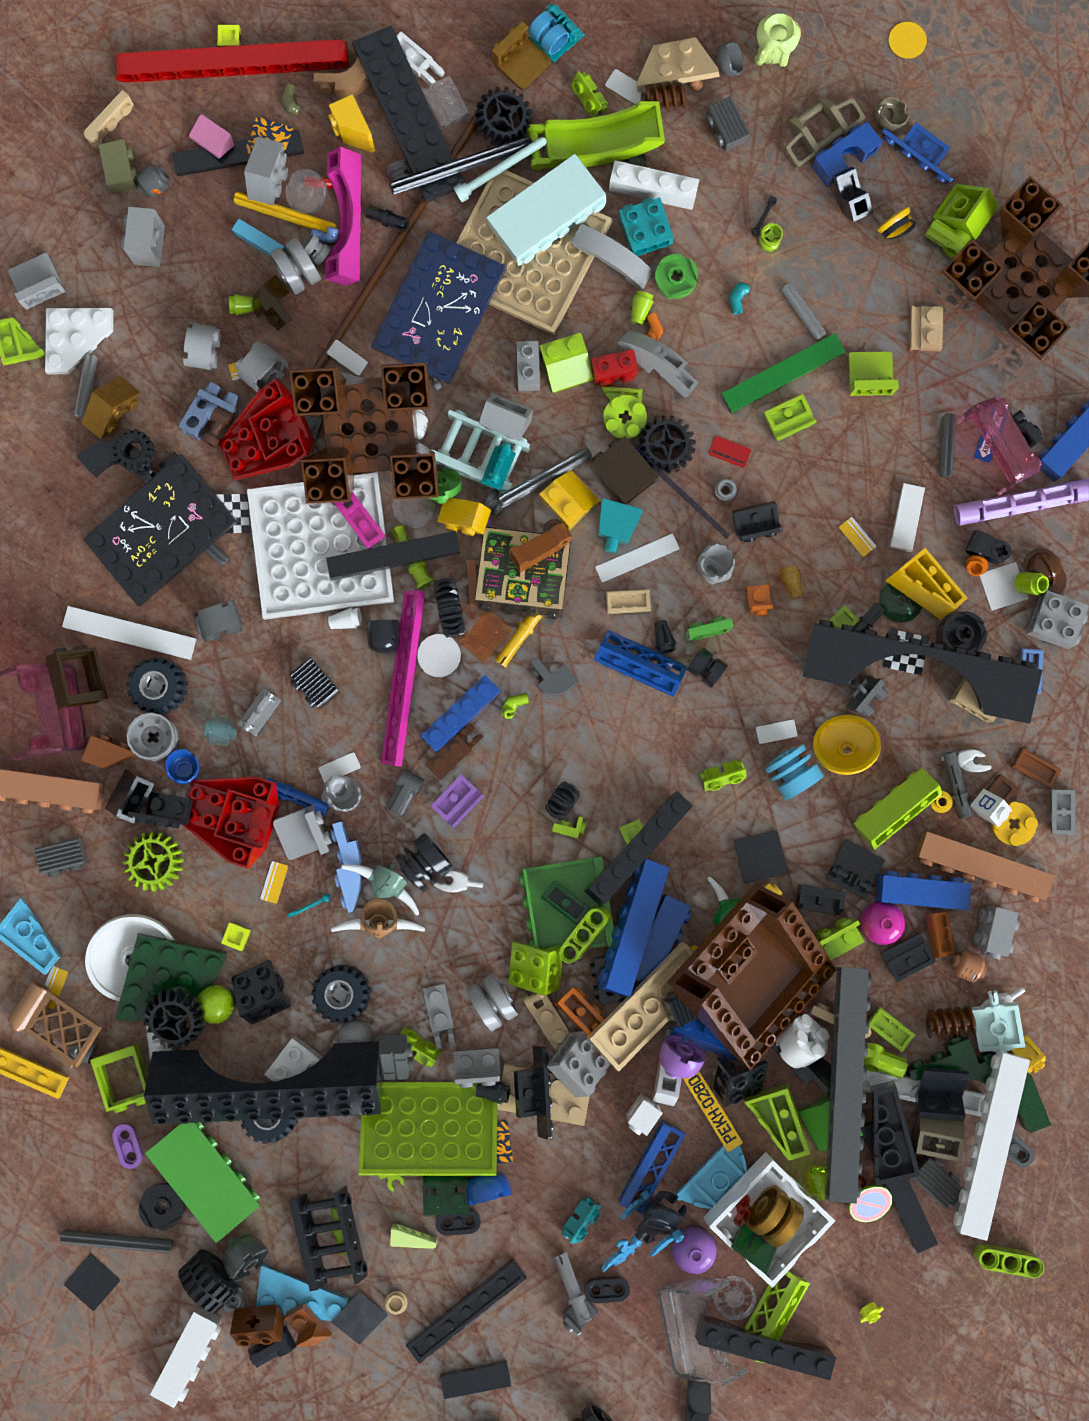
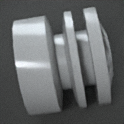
M146 713L136 717L129 725L126 734L127 743L131 751L140 758L154 762L165 760L172 751L177 750L180 740L175 724L166 717L156 713ZM153 733L156 735L159 734V736L157 737L159 740L158 743L151 742L153 739L151 735Z

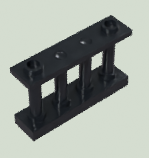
M343 1186L334 1192V1198L310 1202L306 1193L300 1194L289 1201L309 1291L319 1290L327 1283L328 1278L352 1275L354 1284H358L368 1276V1266L363 1258L351 1206L352 1198L350 1193H348L347 1186ZM337 1207L339 1220L320 1224L313 1222L311 1211ZM342 1229L345 1243L322 1247L318 1244L317 1233ZM347 1252L350 1265L330 1269L324 1268L322 1256Z

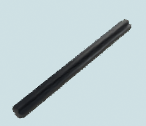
M527 135L390 181V190L392 194H397L513 155L531 144L532 140Z

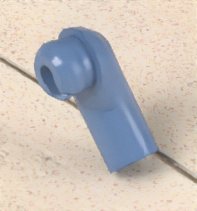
M328 227L327 233L316 229L311 231V235L315 234L319 241L324 244L336 242L339 238L337 236L339 230L335 227Z

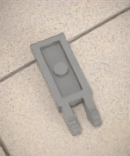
M445 983L423 988L436 1047L438 1050L443 1049V1042L439 1032L442 1030H448L449 1044L451 1047L456 1046L453 1031L454 1023Z

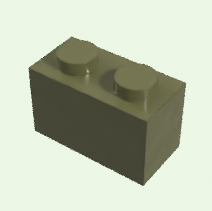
M124 139L98 144L106 184L111 193L116 194L138 189L136 183L138 171L132 164V160H135L132 147H128Z

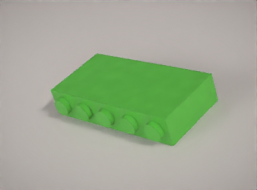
M201 1122L181 1123L145 1154L215 1243H217L260 1206L258 1203L260 1197L253 1188L248 1190L243 1184L247 1180L239 1170L234 1172L229 1165L232 1164V1161L225 1152L220 1155L216 1150L218 1144L211 1135L208 1137L204 1135L201 1130L205 1127Z

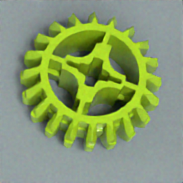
M151 831L149 836L146 833H142L141 839L135 837L133 840L136 845L131 843L127 845L131 852L123 853L129 857V860L122 862L124 865L129 864V868L125 869L124 873H132L128 880L133 881L137 879L134 884L135 887H139L142 884V890L146 891L150 886L152 892L157 891V887L160 890H164L166 887L165 883L169 886L173 885L170 877L178 879L179 875L175 871L183 870V867L177 866L178 863L184 862V858H178L177 856L183 853V851H175L179 843L173 842L170 844L172 837L167 836L164 839L163 832H159L156 836V832ZM151 843L163 846L168 853L158 854L155 848H152ZM145 847V850H143L144 859L137 863L139 852ZM152 858H157V862L154 865H150L149 861ZM170 859L169 868L162 876V866L164 862ZM147 868L155 876L156 880L146 878L140 870Z

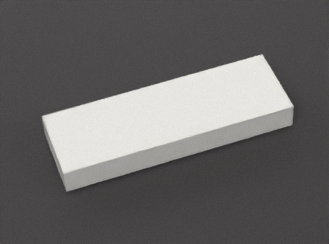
M902 484L889 548L907 552L913 551L925 491L924 487Z

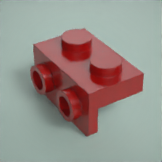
M634 350L599 356L591 360L595 386L608 387L613 385L615 381L621 380L622 383L633 381L639 371Z

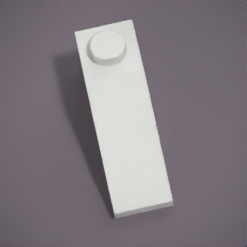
M666 1030L665 1038L670 1034L671 1030ZM660 1062L652 1101L674 1106L679 1098L682 1078L675 1079L667 1075Z

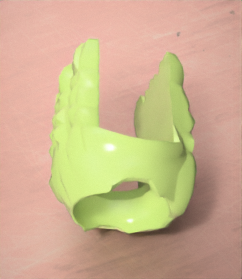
M780 13L767 15L763 18L757 28V40L760 47L758 54L754 57L755 63L759 66L764 62L765 64L770 63V65L778 63L780 67L787 66L789 55L797 46L801 36L798 23L790 16Z

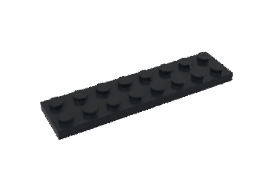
M392 25L352 41L356 55L411 173L414 174L453 161L452 154ZM459 172L418 186L425 203H428L454 192L453 187L459 183L462 185L464 180Z

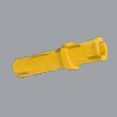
M532 606L525 619L518 623L519 627L494 660L506 668L529 634L532 635L534 632L533 628L544 614Z

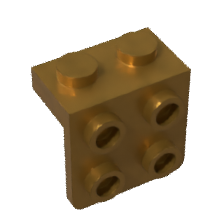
M523 21L518 26H513L507 36L502 41L496 42L492 48L493 64L520 90L527 89L551 65V58L529 38V27Z

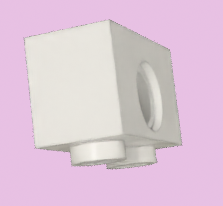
M640 1093L626 1113L629 1128L636 1134L640 1135L643 1133L647 1136L663 1113L657 1103L653 1102L643 1093Z

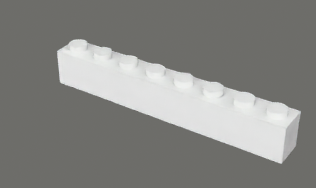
M999 1050L992 1057V1073L985 1085L987 1094L985 1100L983 1099L980 1105L982 1115L980 1122H977L975 1126L976 1140L975 1144L971 1145L969 1152L971 1161L969 1167L967 1166L964 1172V1180L966 1182L964 1189H961L959 1193L960 1207L959 1211L955 1212L953 1218L955 1229L960 1234L986 1241L988 1239L1030 1060Z

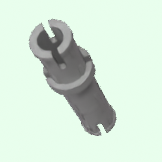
M567 1252L554 1257L570 1299L568 1301L569 1306L572 1305L578 1325L592 1320L584 1301L586 1299L585 1294L582 1295Z

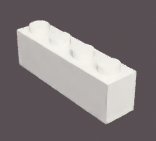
M614 161L609 191L641 199L651 197L656 199L660 197L663 204L692 210L699 179Z
M197 1306L150 1394L151 1396L173 1408L178 1401H184L189 1391L186 1388L189 1380L194 1382L200 1371V1368L197 1367L200 1359L205 1361L211 1350V1347L208 1346L211 1338L216 1340L222 1329L219 1326L222 1319L220 1316Z

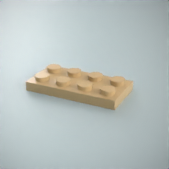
M504 1064L501 1082L510 1085V1098L508 1103L497 1104L498 1110L516 1113L514 1071L532 1068ZM548 1072L551 1080L549 1086V1096L552 1100V1108L550 1109L551 1120L584 1126L590 1096L574 1097L552 1072Z

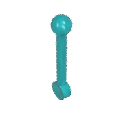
M323 894L322 898L287 914V916L291 918L322 902H328L330 896L329 894Z

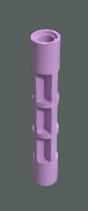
M1089 478L956 504L953 508L954 519L958 526L1065 504L1088 501Z

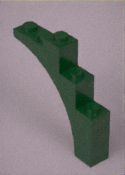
M961 1035L948 1038L949 1042L943 1044L946 1053L939 1051L930 1055L931 1058L925 1061L922 1059L915 1060L910 1063L906 1070L908 1077L912 1080L921 1078L926 1067L969 1071V1078L986 1084L988 1077H991L992 1073L991 1060L993 1055L996 1054L991 1052L983 1053L978 1056L979 1059L977 1060L969 1038L961 1037ZM1027 1072L1017 1117L1023 1129L1033 1133L1051 1126L1033 1077Z

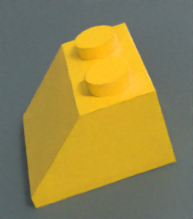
M353 94L330 104L331 114L328 117L335 136H340L345 144L371 153L374 152L375 147L371 132Z
M572 470L555 479L539 494V500L565 525L568 531L601 502Z

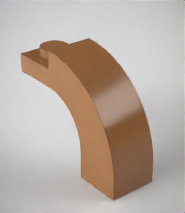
M358 57L354 65L345 72L314 73L316 91L325 94L332 91L336 92L337 100L352 94L355 97L371 86Z

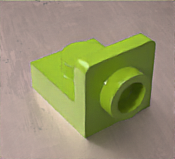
M578 816L576 828H572V823L559 820V824L554 823L552 832L578 838L579 834H584L586 822H583L582 816Z

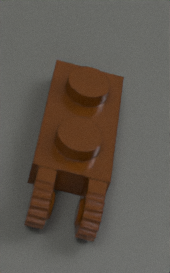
M469 724L459 735L456 734L425 764L440 781L483 738L480 733L468 745L462 740L473 730L474 726L472 724Z

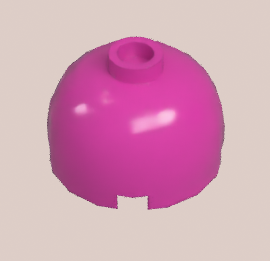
M874 901L862 910L859 917V926L867 940L877 945H888L896 942L905 930L904 915L893 903Z

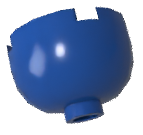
M497 1170L496 1176L471 1177L466 1187L469 1206L512 1195L508 1178L499 1170Z

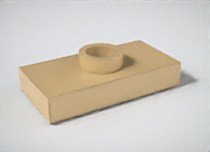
M650 589L606 591L607 614L651 612Z

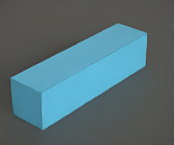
M238 219L232 228L234 235L270 256V252L277 248L282 249L286 253L283 245L241 219Z

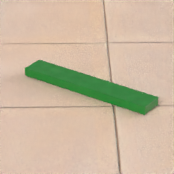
M836 333L723 392L721 397L732 414L840 357L846 351Z

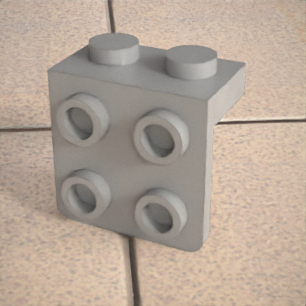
M314 805L276 818L273 822L289 860L319 850L321 855L330 850V844H332L331 836L328 831L324 830L322 814L320 811H316Z

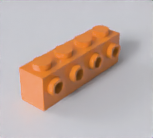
M570 987L554 1004L580 1031H584L589 1036L605 1019L601 1016L602 1012L596 1005H590L585 1000L587 996L579 988Z

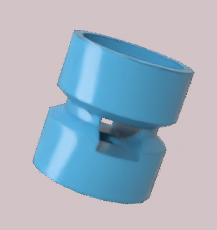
M548 11L541 13L529 28V33L537 42L541 41V46L550 55L558 52L569 38L567 30L561 24H557V20Z

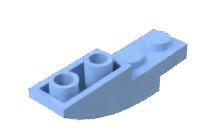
M344 822L332 824L331 836L334 842H338L340 849L337 851L339 863L362 865L358 840L349 842ZM340 868L336 870L337 874L334 875L337 887H341L343 896H340L342 906L350 913L356 910L363 876Z

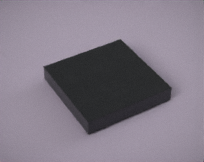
M777 830L733 840L744 884L788 873Z

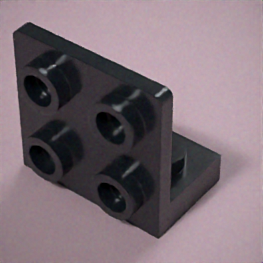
M150 792L146 813L128 811L127 816L135 817L134 822L179 828L180 824L189 825L193 799Z
M266 960L231 978L239 1016L251 1025L291 1007L289 998L279 991L273 963L270 960Z
M724 1055L716 1058L710 1089L724 1107L737 1104L749 1096H755L762 1091L768 1062L764 1060L756 1063L751 1070L744 1068L736 1072L734 1065L729 1063Z
M935 1067L924 1068L915 1094L918 1118L964 1121L966 1115L962 1097L970 1077L969 1071L939 1069Z

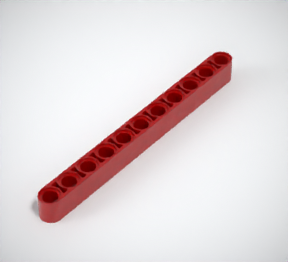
M338 39L119 53L114 56L115 78L123 83L338 70L349 66L348 43Z

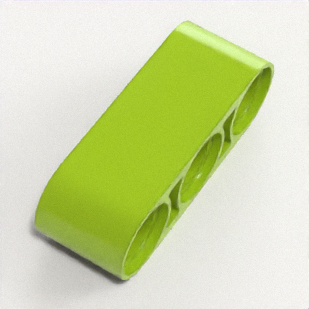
M599 906L587 912L561 946L559 956L562 961L573 963L585 955L611 920V913L608 908ZM596 912L601 913L603 917L601 923L595 920ZM583 929L589 933L588 940H585L581 935ZM569 946L575 949V957L569 955Z
M979 1244L973 1251L974 1259L986 1270L1029 1278H1038L1044 1272L1043 1262L1029 1251L990 1244ZM990 1252V1258L982 1261V1256ZM1012 1256V1262L1004 1265L1005 1259ZM1034 1260V1266L1031 1269H1027L1028 1262Z

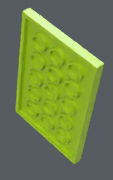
M383 1082L381 1114L361 1115L358 1174L383 1176H496L498 1103L476 1097L478 1083H473L472 1087L460 1088L459 1084H454V1082Z

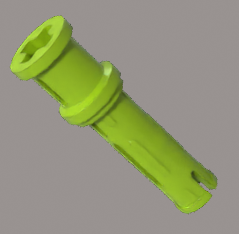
M403 525L391 530L397 543L410 540ZM424 561L408 564V572L413 575L418 584L416 586L418 590H423L434 584L435 580L430 577L426 569L427 564Z

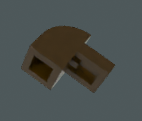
M274 275L254 293L252 306L257 318L265 314L268 322L278 331L292 319L279 304V301L290 292L277 275Z

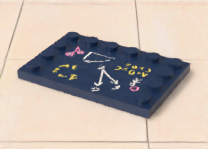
M428 230L371 348L401 363L427 362L429 376L450 384L507 269L506 265Z

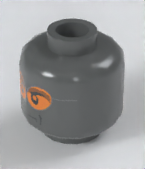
M150 164L138 173L137 188L144 196L148 195L156 198L168 189L170 177L160 165Z

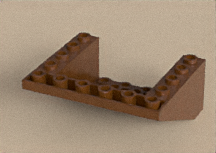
M755 883L666 983L683 1004L744 1067L751 1070L799 1013L803 1011L823 985L832 977L836 968L794 903Z

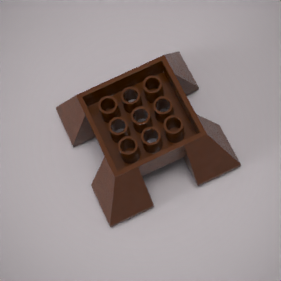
M1029 176L1000 208L1002 232L1000 243L988 254L971 239L941 272L1041 360L1071 328L1055 313L1056 309L1067 298L1089 297V243L1072 259L1041 231L1063 204L1034 178ZM1021 278H1024L1027 283H1024ZM1037 292L1041 293L1042 296H1043V298L1040 297V296L1037 294ZM1006 293L1010 294L1013 299L1009 298Z
M427 362L380 365L381 378L346 379L336 367L289 370L295 416L323 414L327 448L301 459L306 504L350 502L355 473L391 471L394 500L439 497L435 452L419 442L416 410L431 408ZM364 399L371 400L374 407H367L364 404ZM388 421H395L398 427L392 428L389 426ZM366 422H373L376 426V429H370L366 425ZM344 423H351L354 430H348ZM374 443L377 445L378 450L370 449L368 444Z

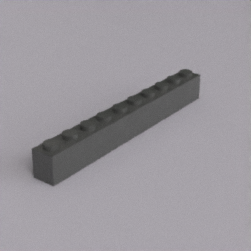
M836 968L824 1198L829 1202L857 1204V1198L861 1196V1185L858 1184V1176L862 1173V1160H859L860 1150H863L864 1144L863 1137L860 1134L861 1127L864 1126L865 1116L862 1113V1103H865L866 1100L863 1080H866L867 1077L864 1057H867L868 1054L865 1034L869 1032V1021L866 1020V1011L870 1009V998L867 997V990L871 986V975L868 974L869 969Z

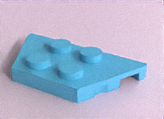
M722 1145L675 1193L679 1197L677 1200H683L694 1206L710 1210L748 1171L740 1145L730 1152H727L724 1145Z

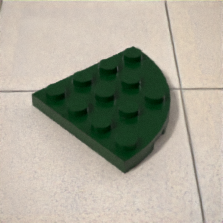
M138 933L115 1020L144 1021L146 1018L143 1015L147 1003L151 1001L154 995H158L161 990L167 991L171 987L174 992L180 987L183 994L189 991L191 998L198 996L203 990L211 986L218 976L227 952ZM162 1007L159 1008L160 1018L164 1017Z

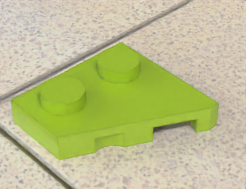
M13 317L0 320V357L3 366L45 357L44 351L39 348L31 336L22 329Z

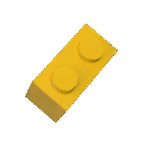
M448 498V501L442 504L437 522L444 525V529L450 532L456 531L457 533V530H461L462 533L469 536H474L475 533L484 535L491 509L479 502Z

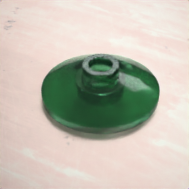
M889 583L884 586L880 593L879 604L885 608L883 614L891 621L898 623L911 621L922 609V606ZM900 596H904L906 598L905 604H902L899 601Z

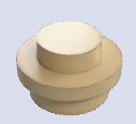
M395 1290L387 1295L385 1307L391 1314H401L407 1308L408 1300L403 1292Z

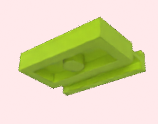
M804 394L763 413L776 442L817 422L812 415Z

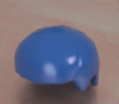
M187 749L172 751L164 763L167 776L178 784L192 782L200 770L197 757Z

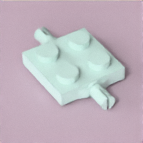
M992 990L988 991L990 1004L972 1007L976 1021L979 1052H997L999 1050L1007 1053V1051L1014 1048L1025 1047L1018 1002L999 1003L998 991L993 990L994 999Z

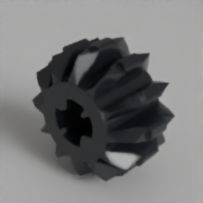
M562 782L545 805L546 811L552 817L563 820L578 801L580 791L571 783Z

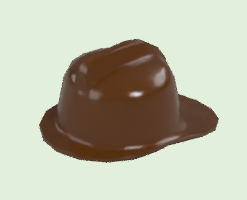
M1038 548L1029 552L1024 559L1025 572L1042 573L1049 580L1048 591L1059 595L1063 593L1067 579L1059 558L1052 551L1045 548Z

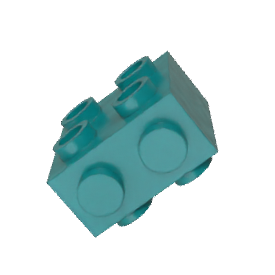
M653 197L647 198L637 205L628 204L619 210L618 220L628 250L636 256L672 246L674 236L660 197L656 199Z

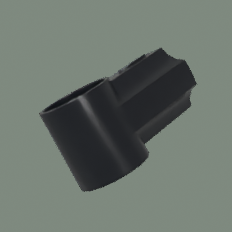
M283 1325L281 1342H272L269 1345L255 1344L248 1349L249 1359L256 1368L277 1356L282 1357L296 1348V1342L287 1326Z

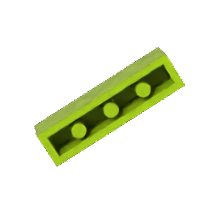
M923 768L917 772H912L904 783L895 786L888 796L878 800L871 810L861 814L856 819L854 826L857 833L875 850L942 795L941 787Z

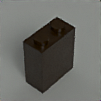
M624 436L622 439L616 438L608 445L609 449L604 453L602 451L598 452L591 459L593 461L591 469L617 501L627 505L655 483L658 475L627 437Z

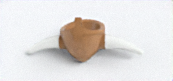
M380 898L373 899L364 906L360 919L346 921L331 928L332 932L348 929L365 930L375 939H381L392 930L398 929L425 931L424 927L414 922L397 919L394 906L387 900Z

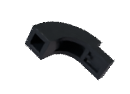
M109 440L93 444L77 455V458L97 478L109 467L119 464L112 454V450H114L112 443H116V441ZM130 444L126 448V455L129 458H137L141 454L139 449ZM145 466V470L137 469L136 473L147 484L153 479L155 472L150 467Z

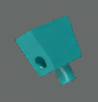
M602 499L598 537L606 539L603 549L605 552L616 554L619 543L628 544L640 520L643 509Z

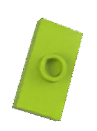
M879 1006L868 1019L869 1027L900 1052L904 1051L915 1036L913 1032Z

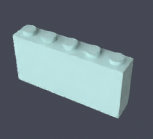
M574 154L486 217L488 227L518 266L522 263L526 264L534 258L537 252L548 249L558 237L563 238L572 227L584 223L591 213H597L602 210L606 204V193L576 154Z

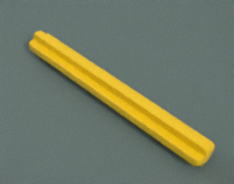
M239 191L234 195L233 201L237 205L309 229H316L327 233L328 227L337 228L333 222L275 203L272 206L249 200L247 194Z

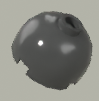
M254 1236L235 1237L226 1245L228 1249L223 1256V1267L233 1282L241 1281L250 1275L249 1270L254 1266L257 1269L266 1260L269 1251L266 1245Z

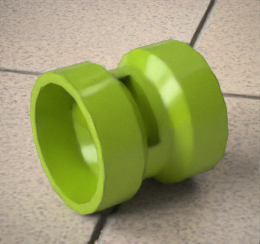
M769 223L763 227L759 237L761 249L771 252L778 248L783 236L781 227L775 223Z

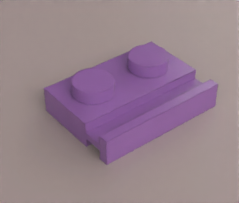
M461 774L431 807L455 828L481 801L484 795Z

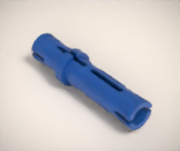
M270 777L267 779L276 783L278 796L281 797V800H289L305 808L314 805L316 811H320L323 816L326 815L329 809L326 802L293 788L289 783L286 785Z

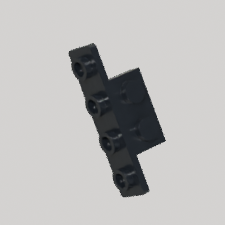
M535 1045L533 1046L534 1068L514 1071L516 1117L537 1116L538 1137L548 1140L552 1139L553 1131L550 1113L552 1100L549 1096L551 1080L547 1068L549 1054L546 1047Z

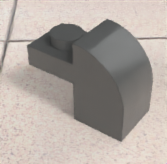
M538 657L531 662L533 668L530 671L537 680L540 678L543 680L537 685V688L547 695H562L579 682L566 664L550 674Z

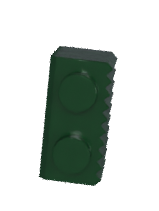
M553 881L541 896L543 900L575 925H578L589 911L588 905L578 900V897H575L574 894L571 895V892L564 889V886H561L560 883L557 884V881Z

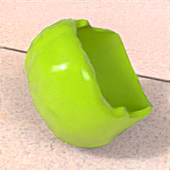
M222 985L209 986L197 996L196 1003H202L200 1010L205 1011L203 1018L209 1024H219L228 1020L235 1008V999L232 996V992Z

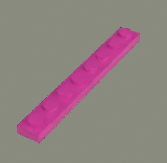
M419 590L404 591L398 634L399 645L396 649L381 764L402 767L425 592Z

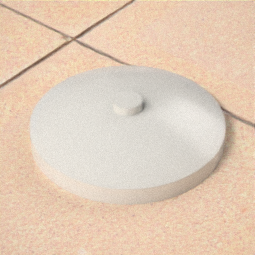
M127 914L107 921L96 930L87 947L85 965L90 981L99 992L108 998L120 1001L138 933L175 941L170 931L162 923L145 915Z

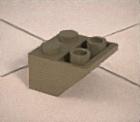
M916 1112L911 1139L914 1152L961 1162L965 1143L964 1121L918 1118V1112Z

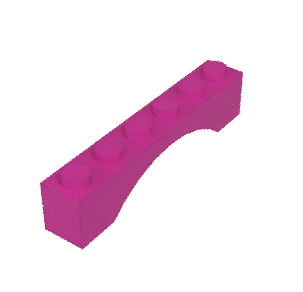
M339 147L327 153V175L337 196L340 226L339 238L331 253L326 257L325 280L347 286L358 282L360 279L362 166L361 154Z

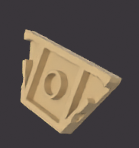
M695 37L653 45L636 85L637 90L642 91L643 85H647L648 89H650L651 85L655 84L659 88L661 83H664L665 86H668L671 82L673 85H676L677 82L687 83L720 77L718 67Z

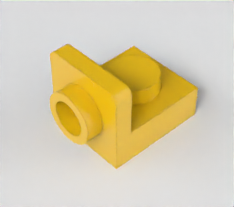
M1026 1035L1024 1037L1025 1047L1014 1048L1010 1051L1014 1055L1030 1060L1027 1072L1033 1071L1036 1073L1045 1066L1043 1062L1046 1061V1056L1030 1037Z

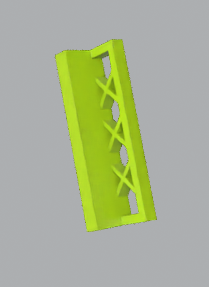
M788 1270L785 1274L791 1279L788 1286L780 1289L779 1281L773 1287L768 1285L744 1329L757 1334L761 1333L760 1335L780 1339L810 1283L804 1278L795 1276ZM777 1295L778 1304L775 1308L769 1309L768 1300L770 1296ZM765 1315L767 1324L764 1328L758 1329L757 1320L759 1316Z

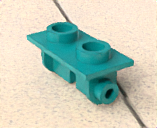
M510 444L495 445L481 480L482 484L502 490L516 455L515 452L511 451Z
M586 1196L585 1199L582 1198L574 1210L580 1218L577 1220L571 1215L562 1228L563 1232L561 1234L567 1239L571 1237L569 1243L583 1241L588 1233L586 1229L601 1214L599 1210L602 1205H593L594 1200L589 1196Z

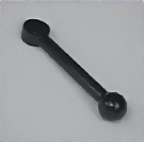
M771 196L769 198L768 206L758 224L751 230L753 236H757L760 233L759 229L771 207L776 205V197Z

